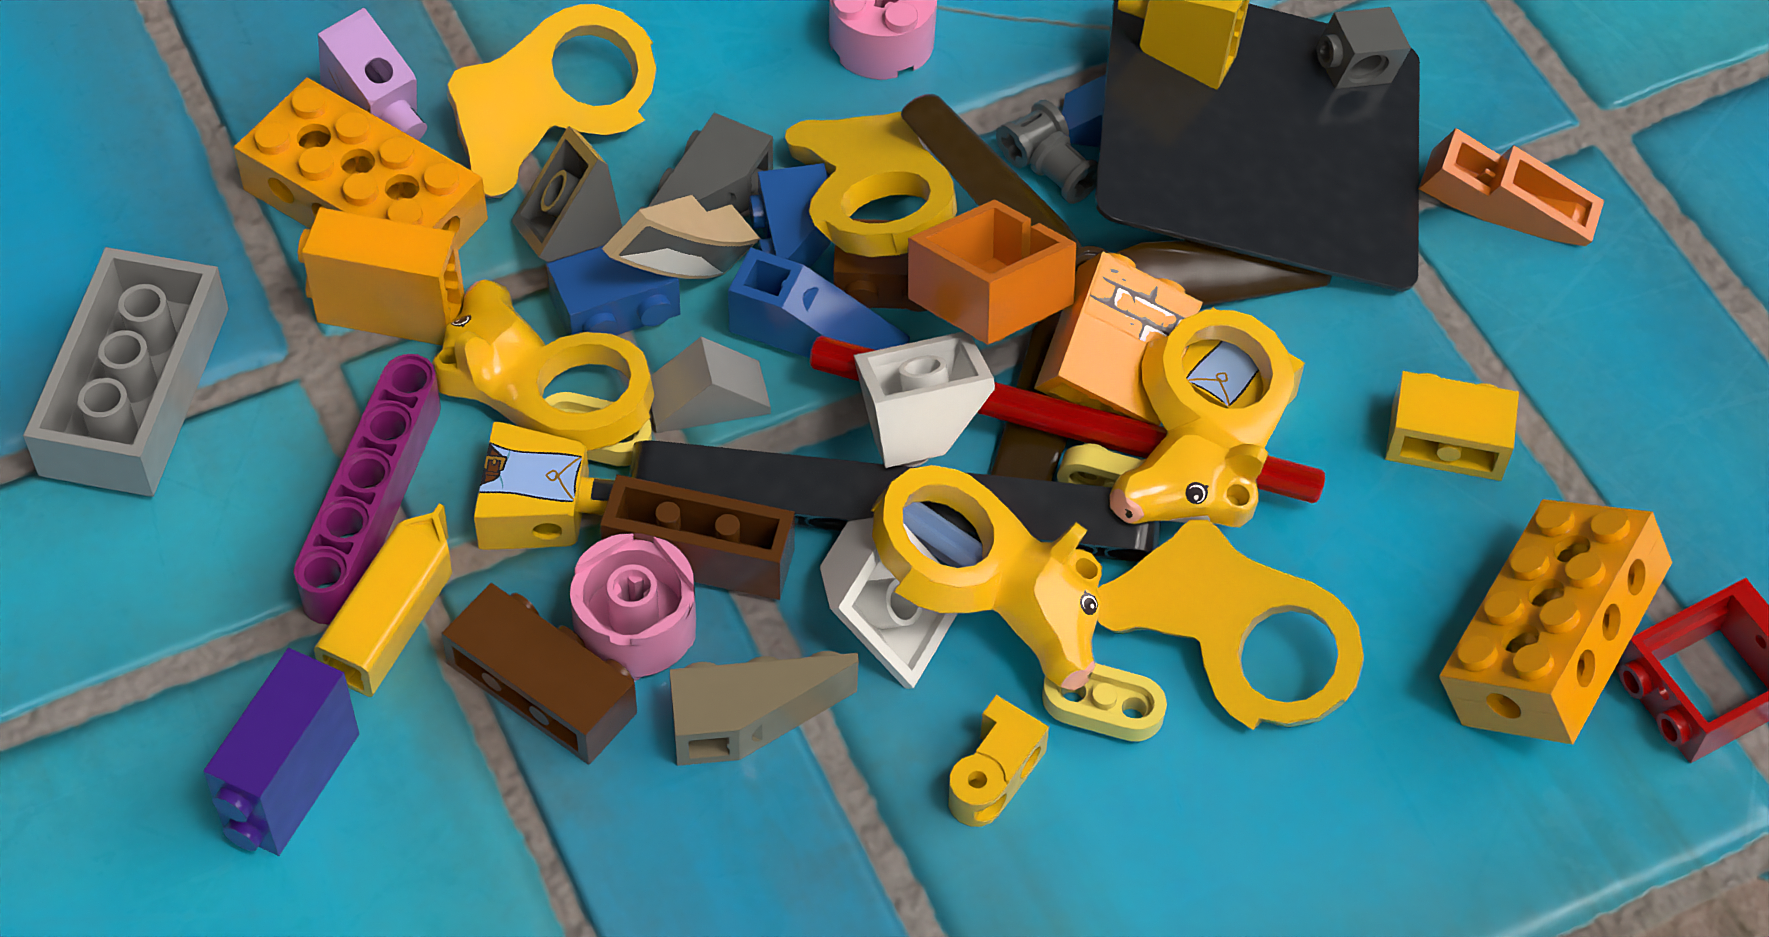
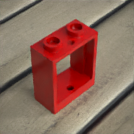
M1747 578L1632 636L1615 667L1625 690L1633 698L1639 699L1657 721L1658 729L1663 738L1670 745L1677 747L1690 764L1769 722V691L1708 723L1660 664L1661 660L1720 630L1769 689V604Z

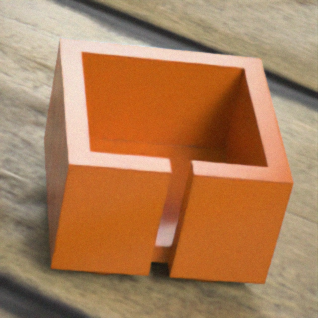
M994 199L908 238V299L972 335L975 339L989 345L1074 304L1076 242L1040 223L1031 226V218Z

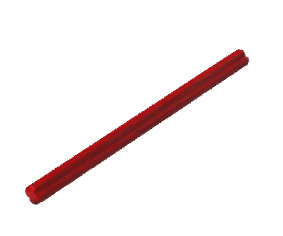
M819 336L816 338L811 350L810 366L815 370L859 381L854 355L876 350ZM994 382V391L977 412L978 414L1082 442L1097 444L1108 449L1146 459L1167 435L1165 427ZM1267 455L1261 473L1256 478L1258 489L1309 503H1316L1323 491L1325 472L1322 469Z

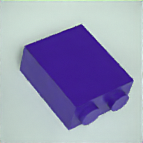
M288 647L203 770L213 798L212 802L217 809L223 826V833L237 846L248 851H256L260 847L280 856L360 733L344 672Z

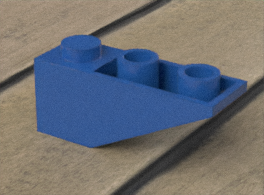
M751 247L728 289L729 332L810 358L813 344L819 336L837 339L874 350L904 345L910 342L909 335L805 265Z

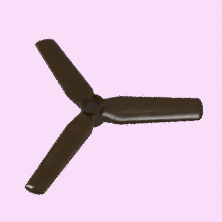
M924 94L914 98L904 106L901 111L902 119L978 206L995 199L1031 218V226L1040 223L1076 242L1075 275L1078 267L1101 252L1109 253L1095 246L1082 247L1067 223L941 97L935 94ZM1188 240L1141 242L1116 252V254L1131 259L1135 263L1136 269L1154 278H1164L1180 284L1185 289V294L1203 302L1202 306L1323 287L1330 284L1332 275ZM1063 309L1039 321L1034 327L1016 388L1049 396L1034 389ZM1006 421L990 475L1052 481L1068 438Z

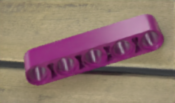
M418 354L400 355L389 361L383 369L295 563L294 575L304 613L310 620L319 624L330 625L383 546L440 415L441 403L436 373L433 364L423 356ZM376 485L375 487L364 488L365 486ZM356 533L351 537L340 538L345 534ZM324 583H335L330 587L317 588Z

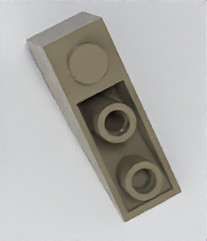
M821 651L809 657L781 660L775 657L762 656L753 658L746 663L716 665L711 662H696L687 665L685 668L670 669L677 766L741 760L856 693L858 653L840 654L834 651Z

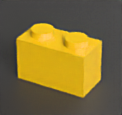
M1402 371L1392 403L1385 460L1502 481L1514 449L1519 391L1502 389L1487 383L1474 384L1441 378L1431 373L1418 374Z

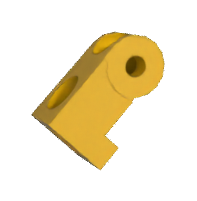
M996 695L982 713L980 739L983 742L977 748L974 755L962 758L954 765L950 773L948 807L952 815L960 823L970 827L985 826L999 817L1046 753L1049 726Z

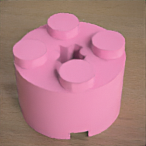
M829 0V44L831 50L834 48L840 56V63L847 70L865 78L877 80L897 78L898 71L913 66V71H915L927 62L934 48L937 0Z
M618 534L605 538L591 546L583 553L576 564L575 574L570 586L574 632L584 642L586 649L603 661L606 659L617 661L629 671L634 681H637L643 676L656 674L669 668L681 659L693 645L696 639L695 586L693 572L688 560L674 545L656 537H653L654 543L634 539L633 534Z

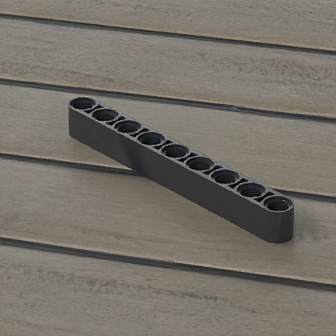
M645 440L635 442L633 445L629 477L794 511L796 527L842 531L848 521L874 518V512L871 509L888 485L910 468L917 467L897 465L885 468L884 464ZM966 473L989 489L1018 518L1027 531L1040 542H1054L1072 524L1077 522L1088 531L1076 549L1092 553L1095 558L1140 562L1154 549L1159 547L1161 521L1131 524L1122 520L1110 508L1112 487ZM931 501L921 502L982 543L975 527L963 514L945 504Z

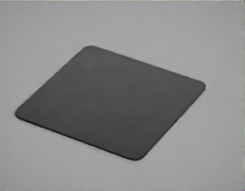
M1113 0L1095 192L1096 209L1104 218L1114 223L1394 291H1407L1415 285L1418 280L1420 60L1414 49H1410L1391 83L1335 89L1326 69L1320 64L1315 49L1328 23L1249 3L1237 56L1217 90L1144 53L1140 47L1145 19L1118 10L1119 0Z

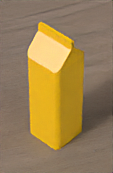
M439 503L432 513L401 521L395 526L314 647L316 660L344 672L348 688L368 697L374 695L451 577L452 568L447 544L449 536L444 505Z

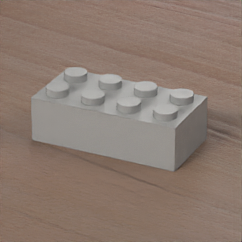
M105 247L23 435L38 476L154 497L229 310L218 267Z

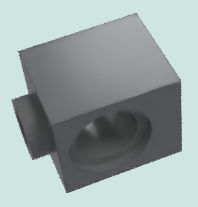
M1391 7L1334 12L1315 49L1318 60L1326 69L1335 89L1391 83L1409 53L1411 46Z

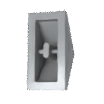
M702 336L651 375L655 395L651 404V412L656 433L771 414V406L759 361Z

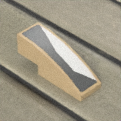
M689 195L640 209L602 249L610 258L635 268L677 278L707 279L724 275L760 237L732 204L706 212L695 197Z

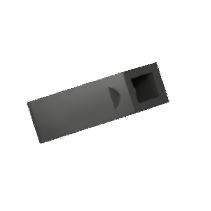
M714 112L701 131L695 130L691 134L685 147L684 156L675 169L670 167L665 171L659 182L657 195L648 207L693 195L706 212L732 204L739 214L743 213L749 208V196L758 195V172L773 170V136Z

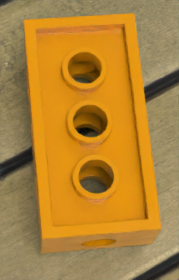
M308 77L233 147L243 189L309 229L312 228L318 210L322 207L456 232L459 250L488 220L483 178L480 175Z
M1542 499L1439 675L1462 726L1574 744L1673 563L1653 511Z

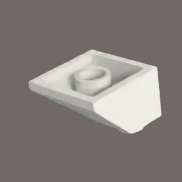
M965 331L854 355L874 441L885 468L897 465L917 467L927 462L929 458L945 455L995 389L994 377L972 336Z
M873 518L848 521L820 566L830 609L905 689L914 688L958 613H938L913 604L895 593L894 591L900 582L884 566L872 538ZM903 523L910 541L926 557L939 563Z

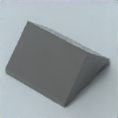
M570 126L565 130L511 220L539 258L551 262L606 245L622 228L608 164L585 138Z

